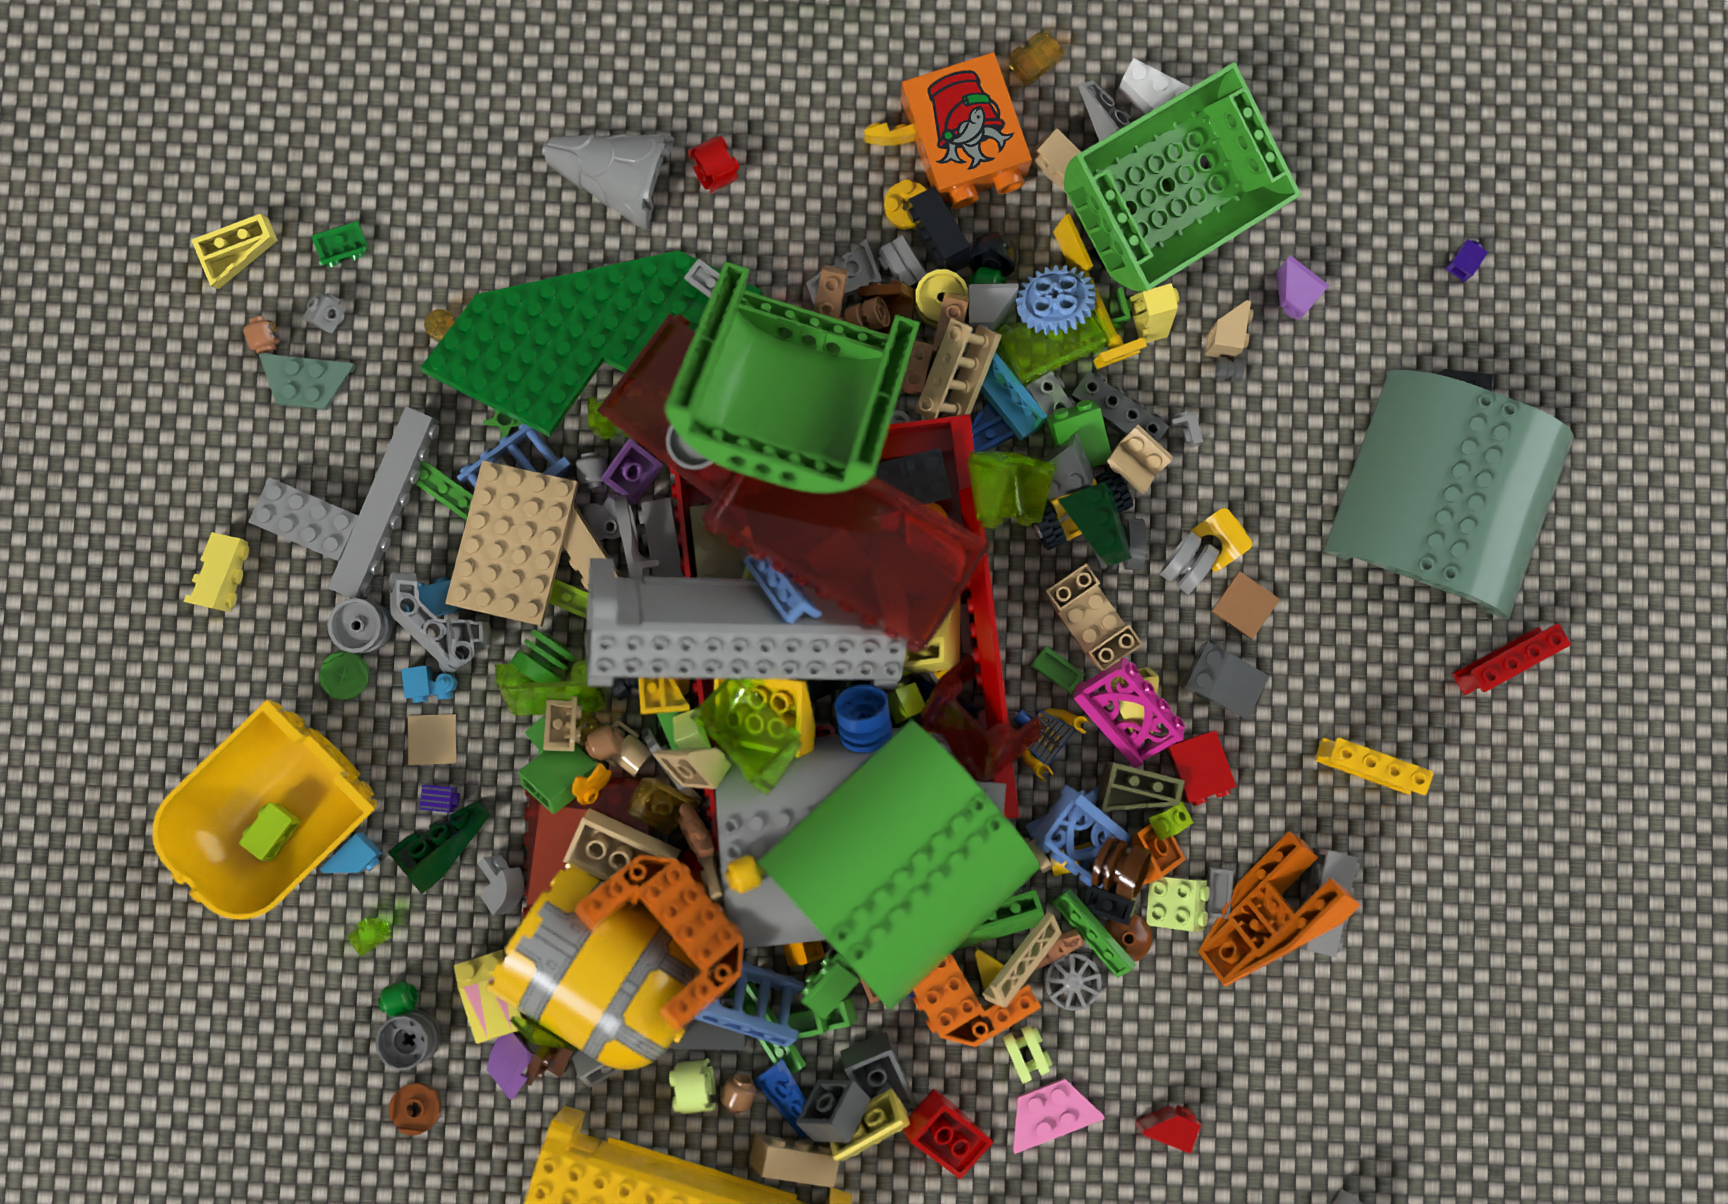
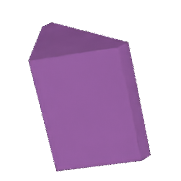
M629 438L607 468L601 480L619 494L627 495L631 502L637 504L664 465Z

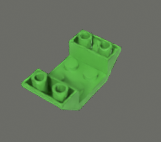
M830 952L820 963L823 966L817 974L813 971L805 979L804 983L806 986L802 990L804 994L802 1002L824 1019L860 981V976L838 952L834 955Z

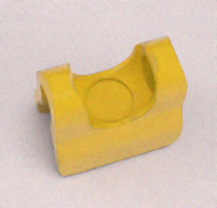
M1226 508L1218 510L1190 530L1200 538L1205 535H1212L1219 539L1221 551L1212 564L1211 569L1213 572L1221 570L1252 547V541L1246 534L1245 529Z

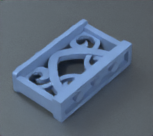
M1065 785L1060 792L1062 796L1038 829L1032 831L1031 835L1037 839L1035 845L1046 853L1051 850L1050 856L1061 865L1065 861L1066 865L1064 867L1075 876L1080 873L1079 879L1091 887L1093 870L1089 871L1088 866L1091 862L1094 864L1096 856L1108 836L1117 837V845L1121 840L1127 841V848L1129 847L1130 849L1133 837L1084 796L1068 785ZM1084 815V821L1080 824H1076V821L1080 822V818ZM1096 822L1091 832L1093 846L1074 850V829L1084 830ZM1064 825L1063 829H1057V827ZM1104 831L1103 836L1098 837L1099 833ZM1053 833L1059 834L1058 839L1052 841L1050 838ZM1063 846L1064 853L1058 848ZM1075 861H1081V866L1078 865Z

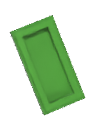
M1047 646L1042 648L1030 665L1068 694L1074 691L1075 686L1079 684L1085 675Z

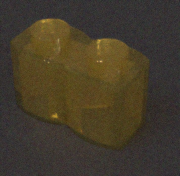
M1048 31L1042 34L1040 32L1036 33L1029 40V45L1023 48L1019 46L1010 54L1011 58L1008 65L1025 87L1054 68L1064 58V50Z

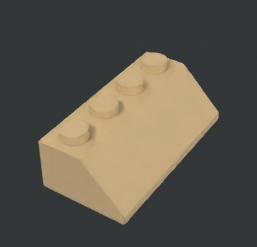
M589 808L578 826L563 862H570L581 870L607 881L638 855L677 860L681 850Z

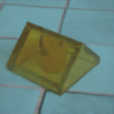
M642 778L627 809V814L668 835L679 824L678 819L681 817L679 810L682 803H689L695 808L698 805V801L659 779Z

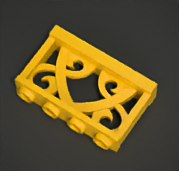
M1322 738L1314 759L1315 762L1410 795L1411 791L1426 795L1433 777V771L1342 738H1336L1335 741Z

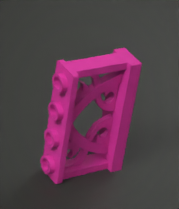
M1125 657L1088 681H1082L1075 686L1073 699L1134 768L1142 765L1143 761L1184 739L1185 724L1183 720L1170 711L1166 700L1158 697L1152 684L1148 680L1145 681L1140 676L1136 665L1132 662L1129 663ZM1117 676H1122L1128 682L1127 686H1123L1119 680L1115 690L1111 686L1112 679ZM1105 684L1106 690L1099 691L1096 693L1093 692L1094 690ZM1119 700L1144 706L1142 725L1131 720L1118 721L1116 719L1120 707ZM1110 701H1112L1113 704H1114V709H1112V710H1109V709L1105 706V705H1110V706H1111V702H1110ZM1163 723L1169 732L1159 736L1151 733L1150 729L1154 732H1162L1163 729L1157 725ZM1131 727L1134 729H1132V733H1129L1125 728ZM1146 737L1152 740L1149 744L1143 747L1140 746Z

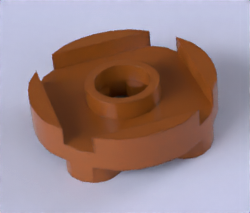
M412 1082L401 1087L393 1095L389 1103V1117L391 1121L394 1122L400 1132L407 1135H420L431 1129L441 1114V1100L438 1091L421 1082ZM414 1102H417L421 1107V1111L417 1115H413V1110L409 1109V1105H413Z

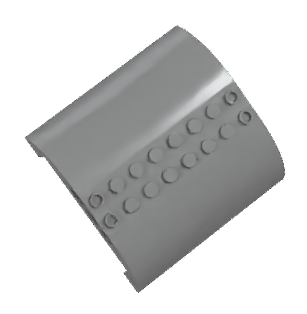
M902 727L892 728V736L895 735ZM840 734L815 737L814 751L801 757L743 745L728 747L725 758L730 762L731 766L716 789L722 881L728 921L730 923L734 922L740 928L741 936L743 937V949L827 940L766 872L762 875L761 886L741 894L736 890L732 891L730 889L724 871L727 870V865L730 861L744 855H751L755 861L759 860L876 751L866 753L853 752L842 744Z

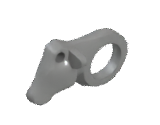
M627 495L615 496L616 515L630 578H641V581H644V577H650L649 567L660 565L659 559H645L640 554L637 530Z

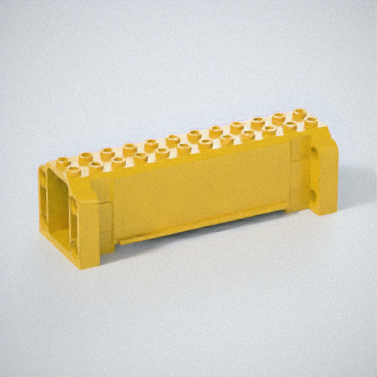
M564 1106L550 1124L525 1199V1204H809L796 1200L797 1194L613 1137H609L608 1141L582 1134L580 1131L586 1112ZM830 1187L826 1204H852V1194Z

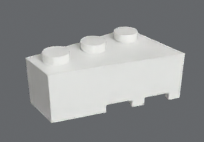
M1133 58L1118 90L1138 110L1141 109L1147 114L1191 87Z

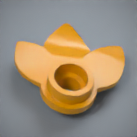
M598 763L588 779L583 776L575 777L572 794L577 797V801L581 805L595 802L599 791L608 783L612 771H606V768L601 763Z

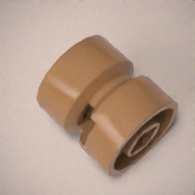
M877 296L864 301L863 304L858 303L846 308L845 320L848 323L876 331L889 326L890 314L884 300Z

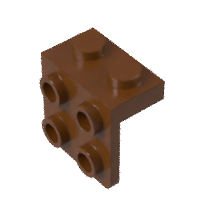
M891 280L890 284L870 282L868 286L859 287V297L869 300L878 296L887 305L890 314V324L885 328L876 330L877 332L890 334L895 315L914 320L916 290L905 285L904 281Z

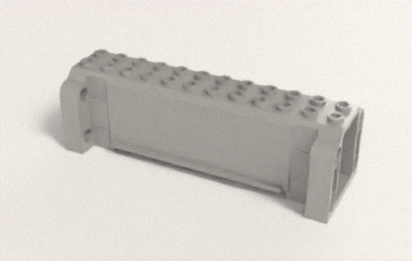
M590 558L585 641L588 686H612L613 677L802 680L869 679L871 685L880 689H896L897 683L902 676L908 640V602L895 565H873L870 583L798 580L822 614L816 619L804 611L790 624L782 617L756 579L644 577V581H641V578L615 577L613 558Z

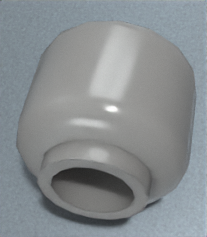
M599 452L581 454V458L576 461L578 482L580 484H587V489L602 487L601 483L603 481L601 477L608 468L607 459L600 456Z

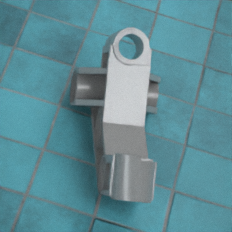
M391 572L389 592L392 617L438 661L439 668L444 673L453 674L461 669L473 658L474 649L491 647L490 622L438 619L419 601L416 574ZM400 603L406 604L410 612L402 611ZM426 628H430L435 632V638L427 635Z

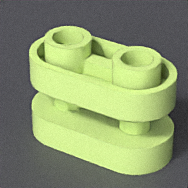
M1030 1025L1021 1028L1023 1036L1014 1039L1012 1033L1002 1036L1022 1084L1032 1080L1029 1072L1038 1069L1042 1076L1049 1073V1066L1053 1065L1047 1051L1042 1052L1039 1046L1042 1038L1037 1027L1032 1029ZM1028 1046L1033 1060L1025 1063L1019 1049Z

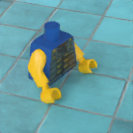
M1047 708L1044 711L1039 710L1034 717L1021 709L1013 719L1015 723L1024 729L1018 736L1020 740L1018 747L1022 759L1037 774L1041 782H1046L1042 777L1044 772H1050L1053 776V772L1048 765L1076 729L1085 734L1086 731L1081 728V724L1083 722L1091 724L1084 716H1077L1066 710Z

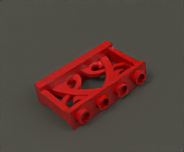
M1555 624L1544 631L1540 627H1536L1451 674L1463 695H1467L1476 689L1487 692L1564 650L1571 643L1560 624Z

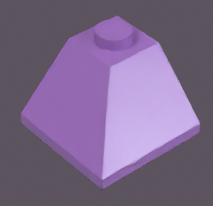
M1291 255L1276 271L1280 306L1284 308V312L1288 316L1298 320L1307 313L1329 286Z

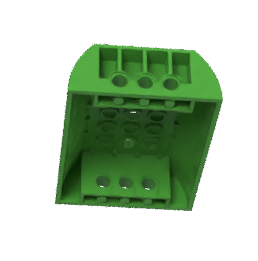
M1235 62L1079 153L1070 160L1064 175V190L1110 277L1124 287L1140 292L1150 290L1301 196ZM1202 156L1208 160L1207 169H1204L1200 164ZM1164 179L1170 182L1171 189L1169 192H1166L1162 187ZM1126 202L1129 203V204L1132 206V209H1133L1132 214L1130 213L1129 209L1127 208Z

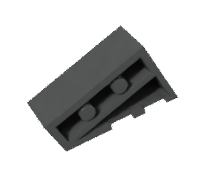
M1077 432L1072 434L1060 446L1057 445L1046 456L1039 458L1017 474L1013 489L1022 508L1092 486L1094 472Z

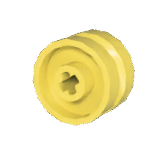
M939 269L927 273L919 281L915 292V311L919 320L937 330L945 291L969 297L965 281L957 273L947 269Z

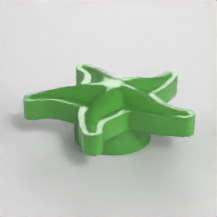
M495 409V415L490 420L483 421L484 425L498 426L502 433L501 439L509 434L511 427H519L522 424Z

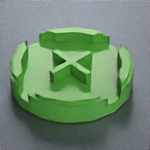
M347 651L332 653L323 661L321 671H319V681L322 689L326 694L336 699L349 700L356 698L364 692L369 683L370 671L368 664L356 653Z

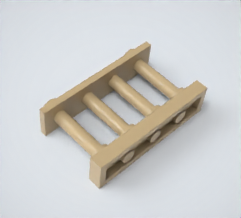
M951 318L915 412L928 419H936L939 412H943L942 417L971 414L1002 335L979 325L975 334L971 333L973 327ZM967 342L971 343L966 357H963L962 354ZM961 366L957 380H953L957 367ZM948 389H952L948 402L944 403Z

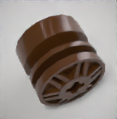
M1110 835L1096 856L1091 883L1096 887L1101 886L1103 883L1104 890L1109 891L1114 883L1117 882V895L1133 901L1138 896L1147 876L1152 851L1134 845L1127 854V841L1121 840L1117 845V837Z

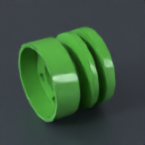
M533 628L530 634L537 638L538 642L535 645L528 639H525L524 642L531 649V652L528 654L517 650L509 664L552 693L561 680L554 672V669L557 667L567 671L569 668L560 662L561 659L564 657L573 663L576 657L571 654L565 645L551 635Z

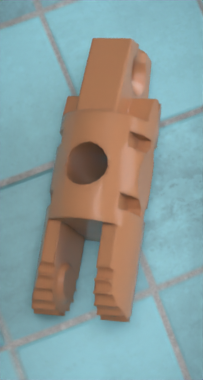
M682 803L679 810L681 817H679L678 822L689 846L698 858L712 856L714 851L713 843L702 819L691 804Z
M1077 929L1062 933L1035 970L1067 956L1082 946L1083 940Z

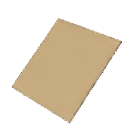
M456 714L408 716V765L457 763Z

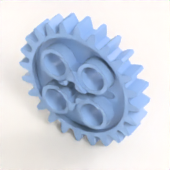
M1055 265L1053 271L1045 267V273L1043 274L1035 271L1036 277L1028 276L1029 284L1022 283V290L1018 291L1016 303L1018 315L1021 316L1022 323L1026 322L1029 329L1034 327L1036 333L1044 329L1045 335H1048L1050 330H1054L1055 336L1058 335L1061 329L1067 334L1068 327L1070 326L1076 330L1077 322L1085 324L1084 316H1092L1091 310L1095 309L1094 302L1097 301L1094 284H1091V278H1085L1084 271L1077 273L1076 267L1068 271L1067 265L1062 270H1059L1058 266Z

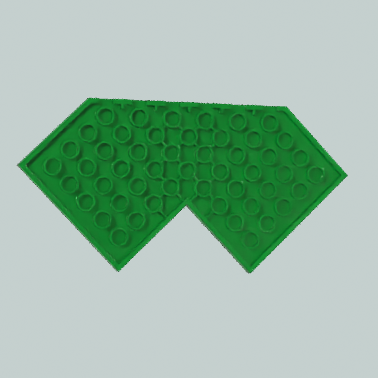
M677 250L476 294L421 365V371L549 437L554 433L603 362L670 395L710 299L684 279L698 259ZM710 266L712 269H714L716 272L720 274L721 270L713 266ZM748 283L746 284V291L763 296L762 290Z

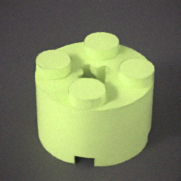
M708 1058L678 1062L675 1070L670 1071L669 1080L671 1086L675 1087L676 1095L673 1097L675 1112L690 1114L713 1111L715 1109L716 1102H711V1095H716V1083L713 1067H707V1064L710 1062Z

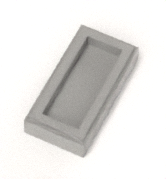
M1208 867L1207 886L1210 889L1208 901H1206V912L1209 918H1219L1222 916L1220 912L1225 903L1227 902L1228 906L1231 900L1234 869ZM1231 904L1223 917L1224 919H1228L1227 916L1231 913Z

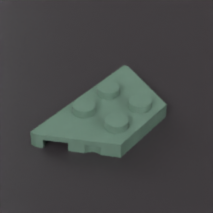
M260 353V359L276 404L282 406L327 410L333 402L334 396L344 386L342 384L350 372L353 373L355 370L353 363Z

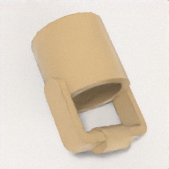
M615 721L612 724L614 729L621 726L630 734L621 743L622 751L612 756L611 759H606V761L615 768L619 765L636 777L653 754L647 745L637 739L639 735L621 721Z

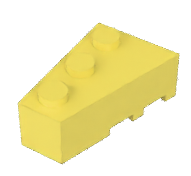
M262 214L192 239L209 284L217 289L223 287L278 241L269 218Z
M1172 283L1129 297L1138 338L1143 337L1145 342L1149 343L1168 337L1178 310L1177 303L1179 302L1178 291L1176 288H1173Z
M211 532L200 559L204 562L200 575L194 574L192 581L196 583L191 596L186 595L183 602L231 612V608L235 606L237 601V585L240 584L243 578V562L249 555V542L240 538Z

